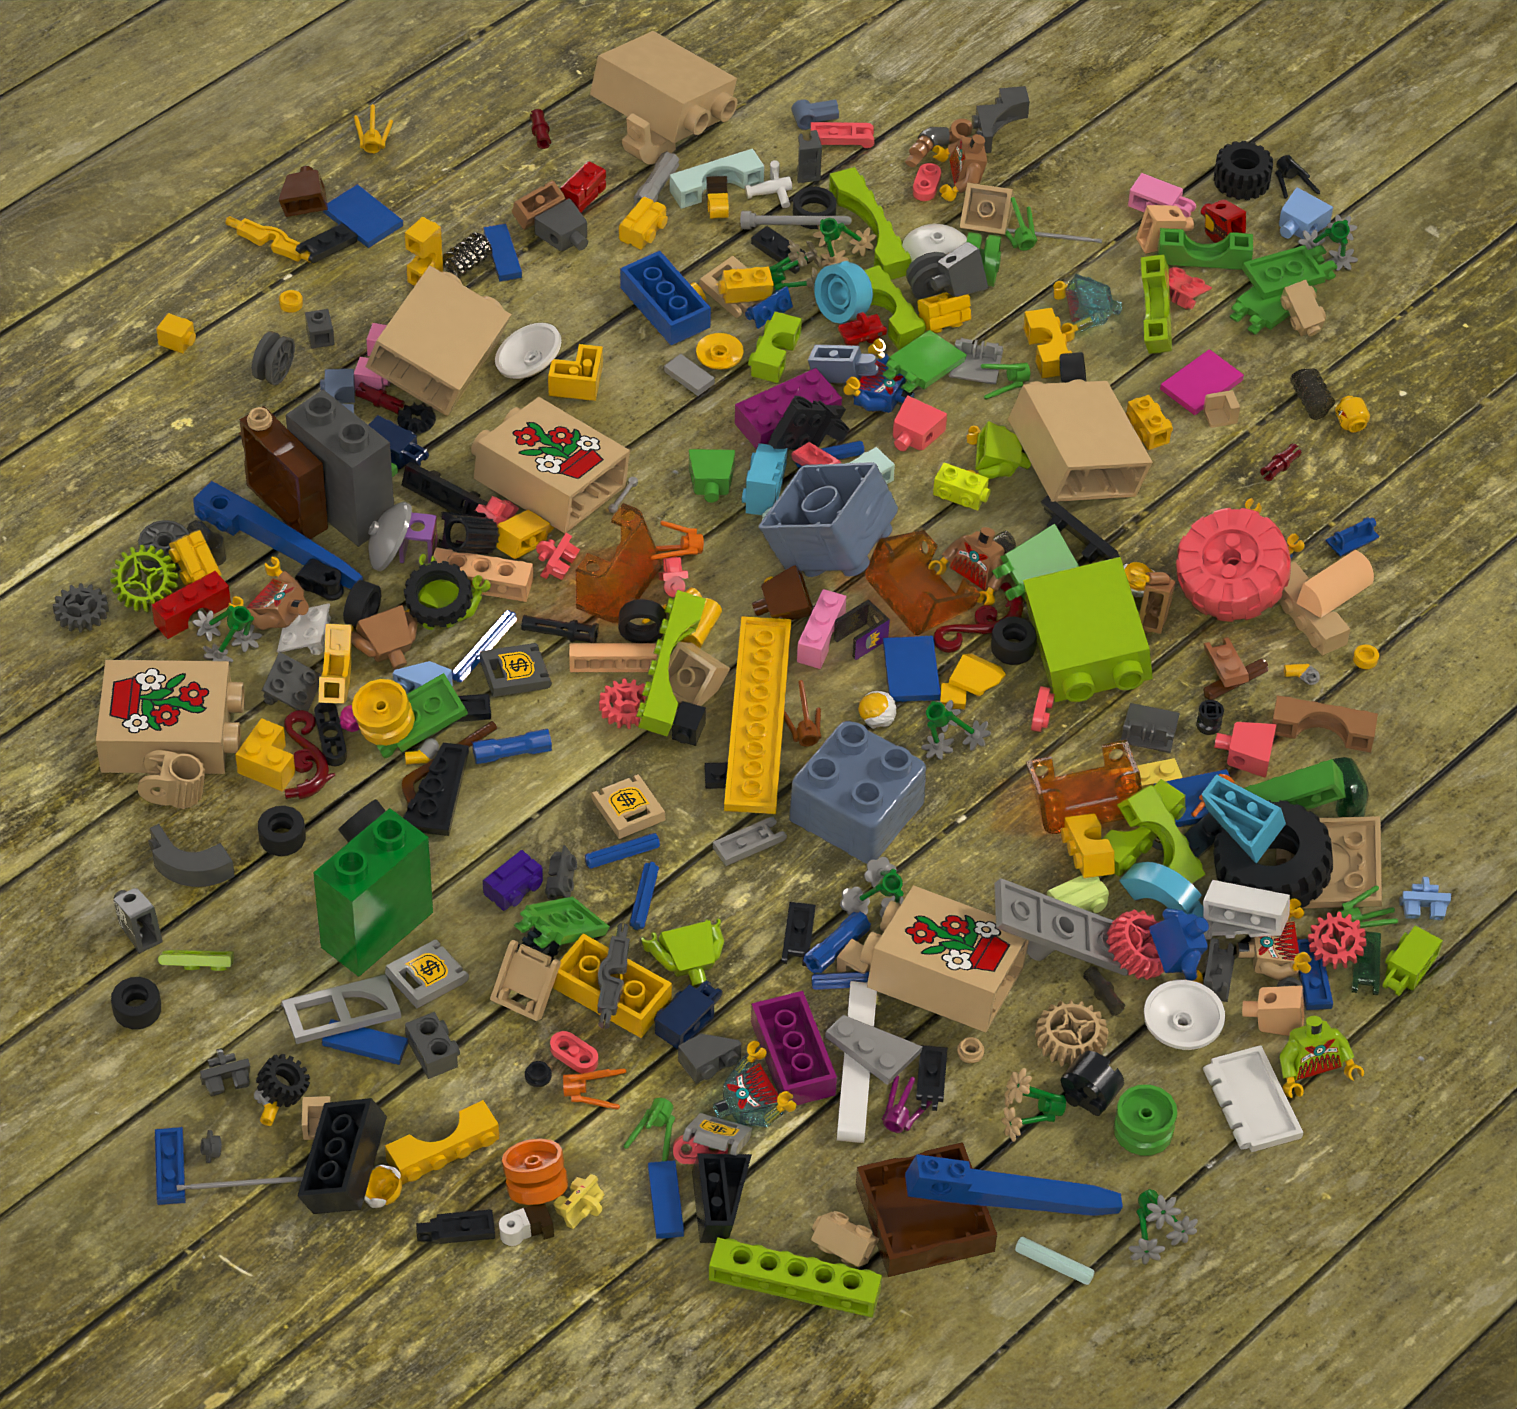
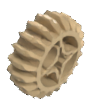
M1072 999L1068 1004H1064L1060 1000L1058 1006L1051 1004L1048 1011L1043 1010L1041 1018L1037 1021L1035 1037L1038 1048L1042 1049L1043 1056L1050 1055L1051 1063L1056 1060L1060 1061L1061 1067L1065 1063L1071 1065L1081 1053L1082 1055L1085 1051H1094L1102 1055L1103 1050L1107 1046L1109 1033L1108 1028H1106V1019H1101L1100 1011L1093 1012L1092 1005L1087 1008L1084 1007L1083 1001L1077 1005L1073 1003ZM1062 1024L1061 1026H1058L1055 1030H1052L1055 1026ZM1092 1037L1088 1042L1082 1044V1042L1087 1041V1038Z

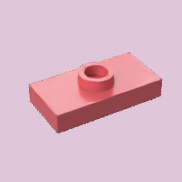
M810 442L791 453L792 460L801 466L841 464L840 460Z

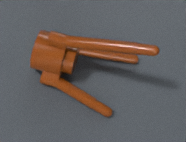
M799 680L804 720L799 722L796 729L784 710V721L793 735L794 742L799 741L801 746L809 747L818 743L819 739L822 738L820 732L821 708H816L814 724L809 717L803 680Z

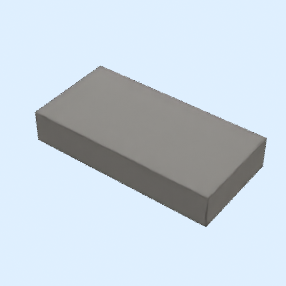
M679 354L664 365L665 373L697 396L715 384L713 376L682 354Z

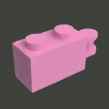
M1141 173L1130 189L1128 206L1144 213L1147 205L1178 206L1186 218L1190 217L1191 212L1196 209L1194 201L1182 196V188Z

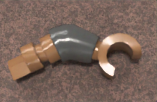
M957 119L952 123L950 130L947 127H929L924 129L918 135L916 143L909 149L910 156L905 160V163L910 167H916L927 153L932 151L934 146L953 144L958 142L961 137H967L972 132L973 125L971 121Z

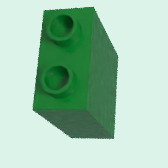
M391 808L313 872L321 948L358 977L433 913L429 837Z

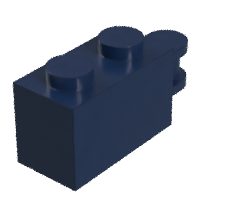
M379 415L368 424L390 442L391 463L396 465L398 469H401L410 462L421 466V461L429 458L427 450L417 445V435L410 430H405L394 424L391 420H386Z
M708 980L704 981L697 989L689 984L683 991L675 994L672 1002L666 1008L658 1011L654 1018L655 1034L678 1050L679 1045L692 1039L714 1017V1005L721 998L723 991L719 988H713Z

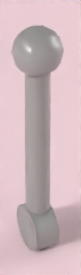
M636 477L628 479L627 487L615 503L609 505V512L616 513L618 511V505L630 489L638 485Z

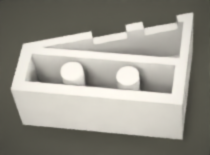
M1212 880L1203 900L1204 919L1209 924V929L1204 933L1205 939H1211L1212 936L1225 935L1226 938H1235L1236 934H1249L1250 937L1281 936L1290 913V895Z

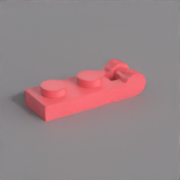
M811 122V131L817 130L821 145H861L864 148L874 146V126L871 123Z

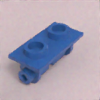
M786 286L781 290L774 291L770 297L753 307L747 308V312H745L746 318L748 320H755L756 327L759 329L766 324L767 320H771L774 312L784 313L791 309L793 304L788 287Z
M1366 517L1363 521L1341 532H1335L1334 536L1325 541L1341 557L1379 538V535L1374 531L1376 521L1372 517Z

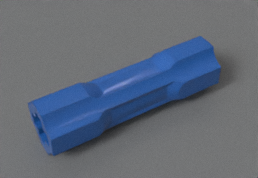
M541 729L514 737L472 742V750L475 763L481 764L519 754H536L552 751V742L549 729Z
M861 911L853 912L830 936L805 954L803 961L806 963L807 968L814 974L822 973L827 969L851 939L858 941L870 930L871 923L868 921L867 916Z

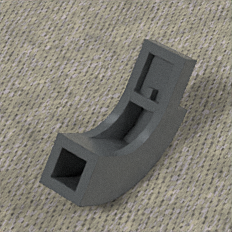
M160 824L150 828L151 839L148 842L152 850L154 866L164 877L172 882L184 886L206 887L235 877L233 861L221 843L200 852H186L176 848L171 843Z

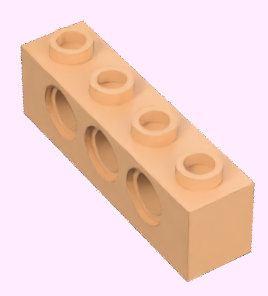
M435 549L433 557L437 563L447 561L452 566L453 564L459 566L460 570H464L472 587H474L472 581L475 576H482L479 587L487 579L491 587L487 592H482V595L527 602L533 582L532 563L473 553H457L449 549Z

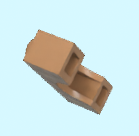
M1277 695L1272 724L1276 725L1274 735L1293 739L1309 728L1320 727L1329 729L1342 739L1345 748L1371 753L1378 713Z

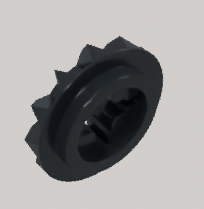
M413 402L411 406L404 405L403 410H398V425L405 430H410L414 434L424 433L435 424L436 416L432 406L427 407L424 402L420 405ZM412 415L420 416L421 420L416 417L412 418Z

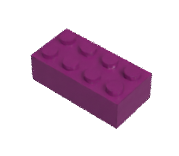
M817 368L735 404V425L756 450L759 443L770 445L768 442L771 439V435L781 418L784 417L783 415L794 396H801L811 403L816 400L817 402L822 401L825 405L842 406V397Z
M799 991L751 1003V1024L760 1047L766 1049L765 1061L778 1095L781 1092L788 1091L793 1095V1098L790 1100L794 1101L796 1105L835 1096L837 1076L804 992Z

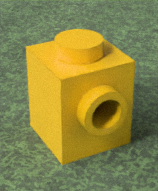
M170 313L165 316L156 328L158 345L184 354L189 346L193 345L196 339L193 322Z

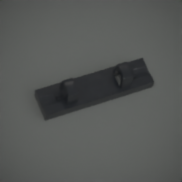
M413 462L405 465L401 486L450 512L469 514L482 518L487 516L476 511L479 504L485 506L488 504L487 501L479 498L481 495L477 492H468L441 478V474L435 470L428 471Z
M1048 495L1041 501L1045 513L1052 517L1047 523V527L1055 524L1059 532L1065 528L1083 542L1086 548L1081 553L1088 563L1091 564L1099 556L1104 560L1120 557L1116 549L1056 501L1052 502Z

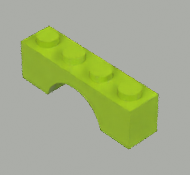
M1165 255L1141 257V273L1146 316L1145 320H1143L1144 342L1149 354L1172 351L1168 264Z
M879 265L864 270L873 288L871 305L883 307L893 315L888 322V337L897 349H902L923 335L926 331L924 320L918 317L914 312L912 304L904 299L901 290L898 287L896 288L891 282L889 274L884 272Z
M1160 779L1153 788L1160 793L1162 803L1167 811L1176 820H1179L1186 811V795L1163 779ZM1139 827L1132 831L1111 829L1103 839H1108L1114 850L1115 874L1120 877L1126 870L1128 871L1142 853L1146 854L1151 849L1153 841L1158 836L1145 827Z
M1152 784L1117 804L1130 827H1145L1158 836L1164 849L1162 865L1176 871L1191 884L1206 875L1202 869L1201 861L1194 856L1187 838L1179 831L1175 824V818L1167 811L1162 803L1160 793L1153 788Z

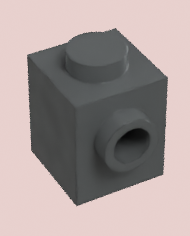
M329 310L305 312L306 330L311 349L335 345Z

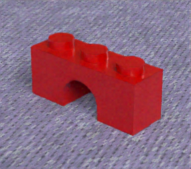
M213 571L151 605L155 626L167 639H170L189 628V618L196 610L203 608L207 614L209 611H212L213 615L220 612L231 603L229 585L216 571Z

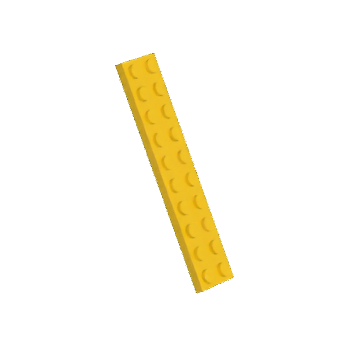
M741 616L724 811L776 814L791 619Z

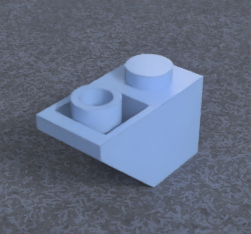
M431 661L396 669L393 672V681L399 683L406 691V694L443 673L453 686L452 670Z

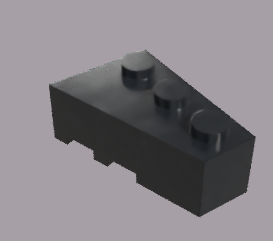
M697 1154L692 1169L700 1243H716L717 1237L722 1239L730 1237L752 1154H737L736 1156L731 1154Z

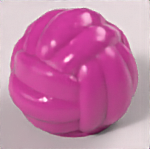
M352 705L343 708L340 716L341 728L349 732L360 730L353 715Z

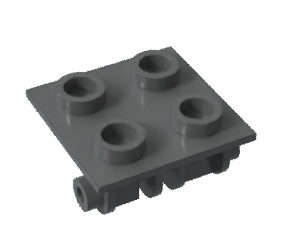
M279 652L261 690L265 692L263 695L264 701L269 705H273L279 700L296 710L309 711L319 688V677L322 674Z
M1130 703L1120 743L1171 753L1180 713Z

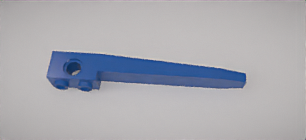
M213 481L207 484L193 498L195 515L200 520L207 521L216 526L222 532H227L234 536L240 530L302 565H305L309 559H317L321 563L339 570L341 573L340 584L346 588L352 589L357 581L363 580V576L334 554L250 501Z
M916 1154L905 1173L908 1197L1092 1216L1118 1214L1123 1208L1121 1193L1088 1184L970 1169L969 1161Z

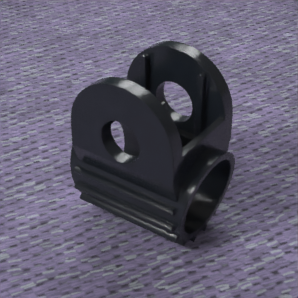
M441 512L440 517L445 522L443 537L437 541V547L453 550V552L473 554L493 553V550L496 549L500 535L498 534L499 528H497L496 522L493 519L463 513ZM454 523L464 525L466 529L464 542L456 540V542L451 541V529Z

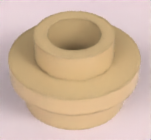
M254 408L247 417L248 426L253 430H265L271 426L272 416L265 408Z
M967 1037L958 1045V1057L966 1063L979 1062L984 1056V1046L977 1038Z

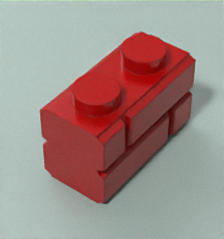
M587 161L560 187L561 192L566 198L565 200L570 198L578 210L582 212L598 197V194H601L606 189V170Z

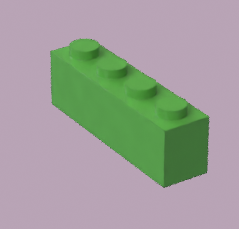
M1333 759L1322 761L1319 764L1298 769L1294 772L1244 788L1265 800H1271V802H1279V800L1288 801L1292 805H1301L1306 810L1345 798L1343 773Z

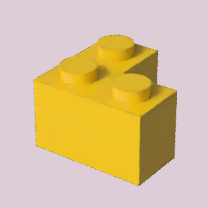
M579 344L576 361L553 359L548 374L549 396L596 401L603 368V347Z
M260 719L235 754L238 774L279 791H284L295 775L294 755L283 750L286 747L284 727L265 719Z

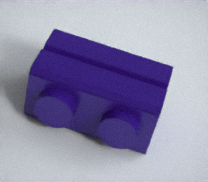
M520 850L483 879V893L503 911L507 910L510 906L515 907L522 901L525 894L529 891H536L543 882V868L534 859H531L527 853Z

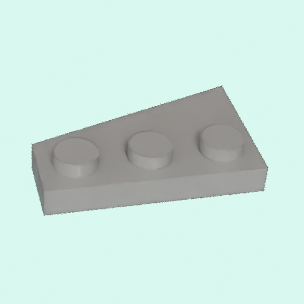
M842 1015L825 1033V1037L886 1085L901 1073L922 1051V1046L845 1015Z

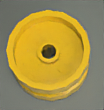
M389 679L370 681L362 686L353 698V715L362 735L367 741L375 745L384 746L395 744L407 737L413 729L415 721L413 708L406 691L399 683Z

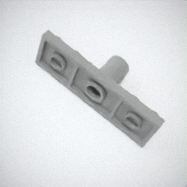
M1002 878L994 883L996 928L1029 940L1027 954L1032 959L1041 961L1057 950L1121 975H1128L1127 969H1120L1121 964L1118 961H1113L1114 954L1108 952L1110 945L1106 943L1108 939L1107 932L1113 920Z

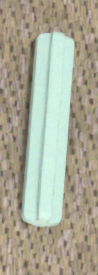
M1020 1237L1016 1244V1252L1079 1282L1089 1285L1093 1279V1269L1034 1241Z

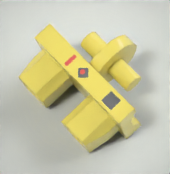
M590 1174L586 1179L577 1177L571 1183L570 1190L572 1195L569 1198L559 1196L554 1201L557 1214L564 1218L567 1227L574 1229L589 1214L599 1216L602 1212L600 1202L603 1199L604 1193L598 1186L597 1176Z

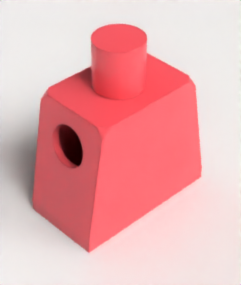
M907 396L893 424V438L896 439L894 441L895 447L900 451H906L909 446L919 451L924 450L945 432L947 413Z
M1236 722L1232 736L1217 733L1214 748L1229 751L1227 759L1229 766L1266 777L1276 725Z

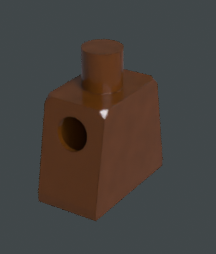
M303 166L300 172L286 176L279 196V202L286 217L328 210L325 186L318 170H313L310 166Z
M796 565L764 582L761 585L764 598L752 602L757 616L769 612L772 618L795 620L809 617L814 609L803 574Z

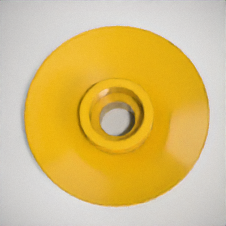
M725 333L707 335L698 342L696 347L698 360L703 365L718 370L728 369L737 365L741 361L744 352L741 342L736 337Z

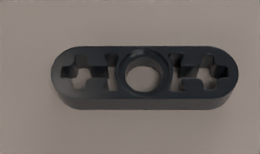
M318 703L314 708V715L322 753L329 766H340L345 763L347 752L337 707L334 703ZM324 712H328L330 721L325 722ZM328 730L337 732V735L334 737H326L323 734ZM336 746V751L338 754L336 756H333L331 747Z

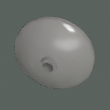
M400 502L386 510L378 521L372 522L368 534L371 535L368 550L370 563L374 570L383 571L398 552L411 519L412 508L409 503Z

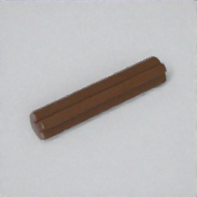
M1259 659L1245 666L1249 674V681L1269 670L1268 663L1264 659ZM1221 679L1204 687V696L1208 700H1213L1245 683L1224 687Z

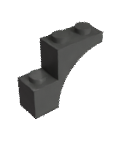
M1026 86L999 88V97L995 98V104L976 106V115H972L973 129H977L976 134L985 138L984 147L986 153H991L993 137L1000 128L1010 122L1028 118L1030 101Z

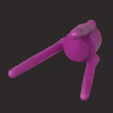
M897 1075L893 1080L882 1120L883 1125L894 1133H901L903 1130L909 1131L912 1124L925 1111L921 1110L920 1107L909 1118V1110L904 1106L915 1082L914 1077L910 1078L899 1103L895 1104L894 1107L893 1103L899 1076ZM927 1101V1108L932 1104V1102Z

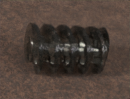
M478 232L471 233L469 237L464 238L462 242L457 243L455 247H452L442 255L445 272H450L460 279L461 275L467 274V270H472L474 265L477 266L481 261H485L487 255H492L490 242L484 235Z
M1315 368L1300 369L1291 375L1290 383L1301 399V403L1305 406L1309 417L1313 420H1318L1326 416L1334 406L1335 399L1327 389V385L1320 376V372Z

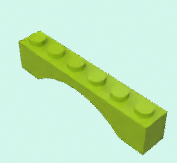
M855 167L830 173L829 191L835 196L837 205L858 215L877 236L874 266L879 265L884 272L889 274L891 280L906 276V271L912 263L911 256L902 247V241L899 236L895 235L891 222L886 220L881 205H877L872 190H868L863 175H860Z
M677 590L674 599H668L665 612L669 613L668 619L663 618L659 630L663 637L662 640H657L653 652L657 654L656 661H651L648 675H652L651 681H646L642 696H646L645 703L640 702L636 717L640 718L638 728L668 736L678 706L669 681L668 666L670 654L678 642H681L696 631L703 613L705 598Z

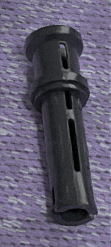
M524 615L521 630L567 637V640L570 642L578 640L596 643L599 624L593 623V625L578 623V620L563 622ZM537 625H544V626H550V627H556V628H549V627H543V626H537Z

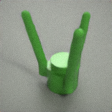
M1011 197L1013 209L1020 227L1015 230L1014 237L1008 230L1005 236L1011 241L1013 248L1018 247L1020 250L1026 251L1033 248L1038 241L1034 231L1031 207H1027L1029 228H1027L1015 198Z
M1026 362L1015 364H981V368L1007 370L1008 380L1013 381L1010 385L986 394L984 396L985 399L1014 388L1023 387V382L1030 379V367Z
M1374 886L1353 900L1342 903L1343 909L1339 910L1342 918H1346L1348 914H1351L1352 922L1359 920L1360 928L1398 923L1396 918L1363 922V920L1393 913L1395 911L1393 907L1362 915L1358 907L1353 908L1354 905L1378 891L1379 886Z
M655 1098L650 1109L646 1110L644 1117L625 1142L624 1148H629L645 1125L647 1129H650L652 1125L661 1127L666 1124L662 1161H668L672 1125L675 1121V1117L671 1115L674 1109L673 1104L665 1098Z

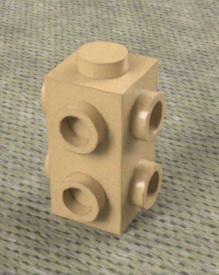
M1306 280L1285 287L1280 298L1283 308L1290 313V322L1295 331L1298 330L1300 337L1307 334L1308 336H1313L1319 333L1326 319L1323 307L1318 306L1315 300L1316 292L1314 288L1309 286Z
M838 1211L819 1216L813 1224L812 1230L814 1234L811 1240L818 1244L817 1247L820 1250L838 1255L842 1258L841 1261L850 1267H860L868 1263L879 1238L872 1235V1231L863 1225H854L848 1221L849 1218L845 1214Z

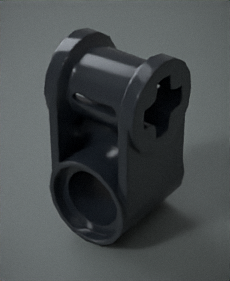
M309 559L295 576V580L303 590L319 595L326 600L335 601L344 594V588L340 584V571L321 563L317 559Z

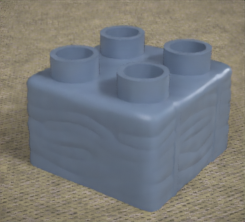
M874 462L804 465L797 471L784 492L759 524V529L785 570L796 565L807 577H815L825 571H842L845 576L850 577L860 574L869 566L870 560L867 555L876 543L886 539L891 534L892 526L890 523L898 512V506L891 491H889L887 483L883 479L882 473Z
M844 721L833 731L792 781L789 820L866 864L872 859L877 860L923 805L926 765L922 760L911 755L907 749L896 746L868 731L862 724Z

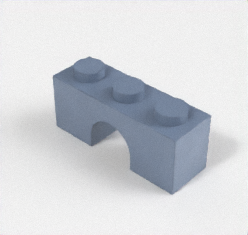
M325 369V379H320V390L324 389L354 413V404H343L355 403L354 369Z

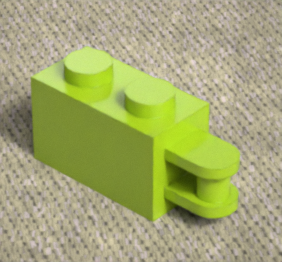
M1416 925L1409 934L1405 932L1398 943L1399 948L1396 951L1391 950L1386 958L1385 964L1388 966L1385 976L1387 977L1382 987L1385 989L1389 987L1396 991L1395 994L1398 996L1402 994L1406 987L1413 991L1439 956L1443 940Z

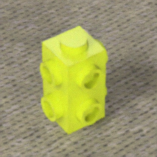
M943 463L934 478L933 495L978 511L982 502L986 503L990 496L991 489L988 488L989 478Z

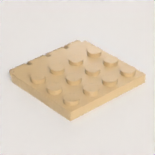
M1380 816L1319 818L1320 822L1324 823L1327 827L1329 837L1331 838L1333 872L1330 874L1331 880L1328 886L1322 888L1323 893L1317 899H1312L1310 904L1302 909L1343 908L1342 903L1353 900L1374 886H1379V890L1353 907L1382 906ZM1276 849L1277 865L1284 864L1295 856L1289 851Z

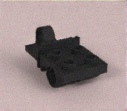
M794 396L768 443L774 449H798L808 442L819 447L826 435L835 440L844 441L850 431L849 427L841 420L846 409L843 406L825 405L822 401L817 402L814 400L811 403L801 396Z

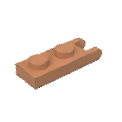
M1228 637L1223 638L1224 645L1212 647L1210 642L1204 643L1205 652L1224 687L1249 682V674Z

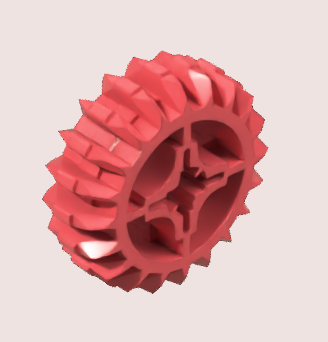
M1134 909L1117 917L1107 932L1108 939L1106 943L1110 945L1108 952L1115 956L1113 961H1118L1121 964L1120 969H1127L1128 976L1135 974L1137 979L1144 977L1148 980L1160 976L1165 971L1149 930L1150 926L1161 921L1154 920L1153 914L1147 916L1144 910L1138 912Z

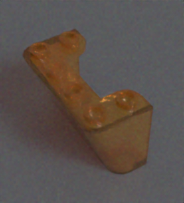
M622 503L611 519V523L621 526V542L617 546L614 557L609 562L587 553L576 569V609L611 623H618L620 609L625 603L640 599L662 566L661 559L652 560L650 558L652 555L659 554L642 512L625 503ZM594 563L599 565L600 568L592 572L588 571L586 566Z
M925 530L880 538L865 572L866 579L915 635H920L974 608L981 595L967 578L962 579L955 594L940 575H935L937 572L934 569H929V564L938 545ZM923 541H925L928 546L927 554H925L922 549Z
M1127 740L1101 745L1104 759L1103 767L1055 777L1051 756L1026 761L1029 779L1046 832L1060 834L1061 828H1065L1064 817L1095 813L1100 824L1125 819L1117 804L1142 789L1140 771ZM1115 749L1123 751L1122 756L1118 759H1111L1109 757L1110 752ZM1038 766H1046L1048 771L1042 776H1037L1035 769Z

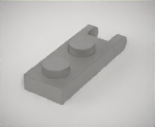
M769 817L714 841L713 849L726 867L783 842L787 835L784 831L773 834L770 828L775 826L777 821L774 817Z

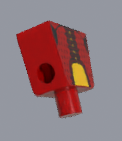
M1220 200L1213 204L1207 203L1202 207L1201 214L1205 217V232L1214 243L1222 241L1229 233L1246 234L1245 210L1227 200Z

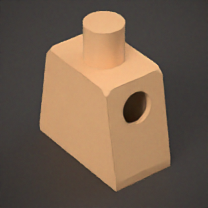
M1147 205L1136 239L1145 254L1158 251L1160 228L1184 229V232L1192 231L1194 229V221L1191 217L1185 218L1178 206Z
M1303 986L1262 987L1259 989L1258 1001H1243L1242 1016L1258 1017V1026L1261 1032L1290 1036V1032L1293 1029L1304 1026Z

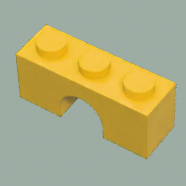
M421 217L405 232L406 250L416 255L407 265V281L414 286L429 265L443 272L441 226L425 217Z
M1052 308L1025 311L1023 329L1029 345L1042 344L1037 345L1035 360L1041 379L1061 376L1059 357L1061 354L1072 353V351L1067 349V339L1065 333H1061L1059 317H1055Z
M1095 813L1064 817L1065 828H1061L1062 842L1067 843L1069 856H1073L1075 868L1080 869L1083 878L1115 874L1114 850L1108 839H1101V824Z

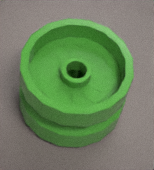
M968 232L966 242L979 248L988 286L994 287L1001 261V236L989 235L986 238L985 248L982 249L981 234Z
M1137 1085L1127 1089L1120 1096L1114 1121V1134L1119 1144L1127 1151L1140 1156H1151L1164 1151L1170 1145L1174 1135L1177 1119L1175 1101L1165 1090L1153 1085Z

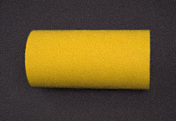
M705 598L703 613L696 631L681 642L693 643L699 648L703 645L722 613L721 606L709 598Z

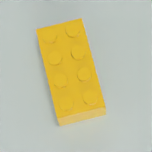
M582 934L560 960L561 964L553 989L599 1014L598 1001L601 990L598 985V970L602 961L607 958L609 948ZM627 958V972L625 974L610 975L624 981L617 1013L614 1016L611 1015L610 1021L642 1038L654 1024V1018L658 1011L666 1008L672 1002V983Z

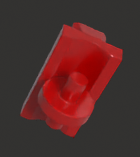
M860 312L857 314V320L838 326V331L843 337L846 346H859L860 342L866 340L868 343L873 344L875 340L880 339V336L887 334V329L881 323L878 314L866 316L864 312Z

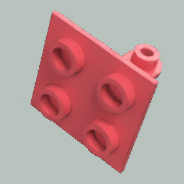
M1170 268V299L1172 298L1173 303L1177 302V305L1185 309H1193L1196 303L1193 298L1211 290L1212 287L1206 285L1205 281L1200 278L1185 274L1186 272L1181 268Z

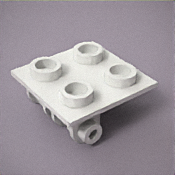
M330 604L310 607L307 614L299 615L288 627L282 628L277 652L308 647L313 655H320L324 651L325 624L331 620L329 615Z

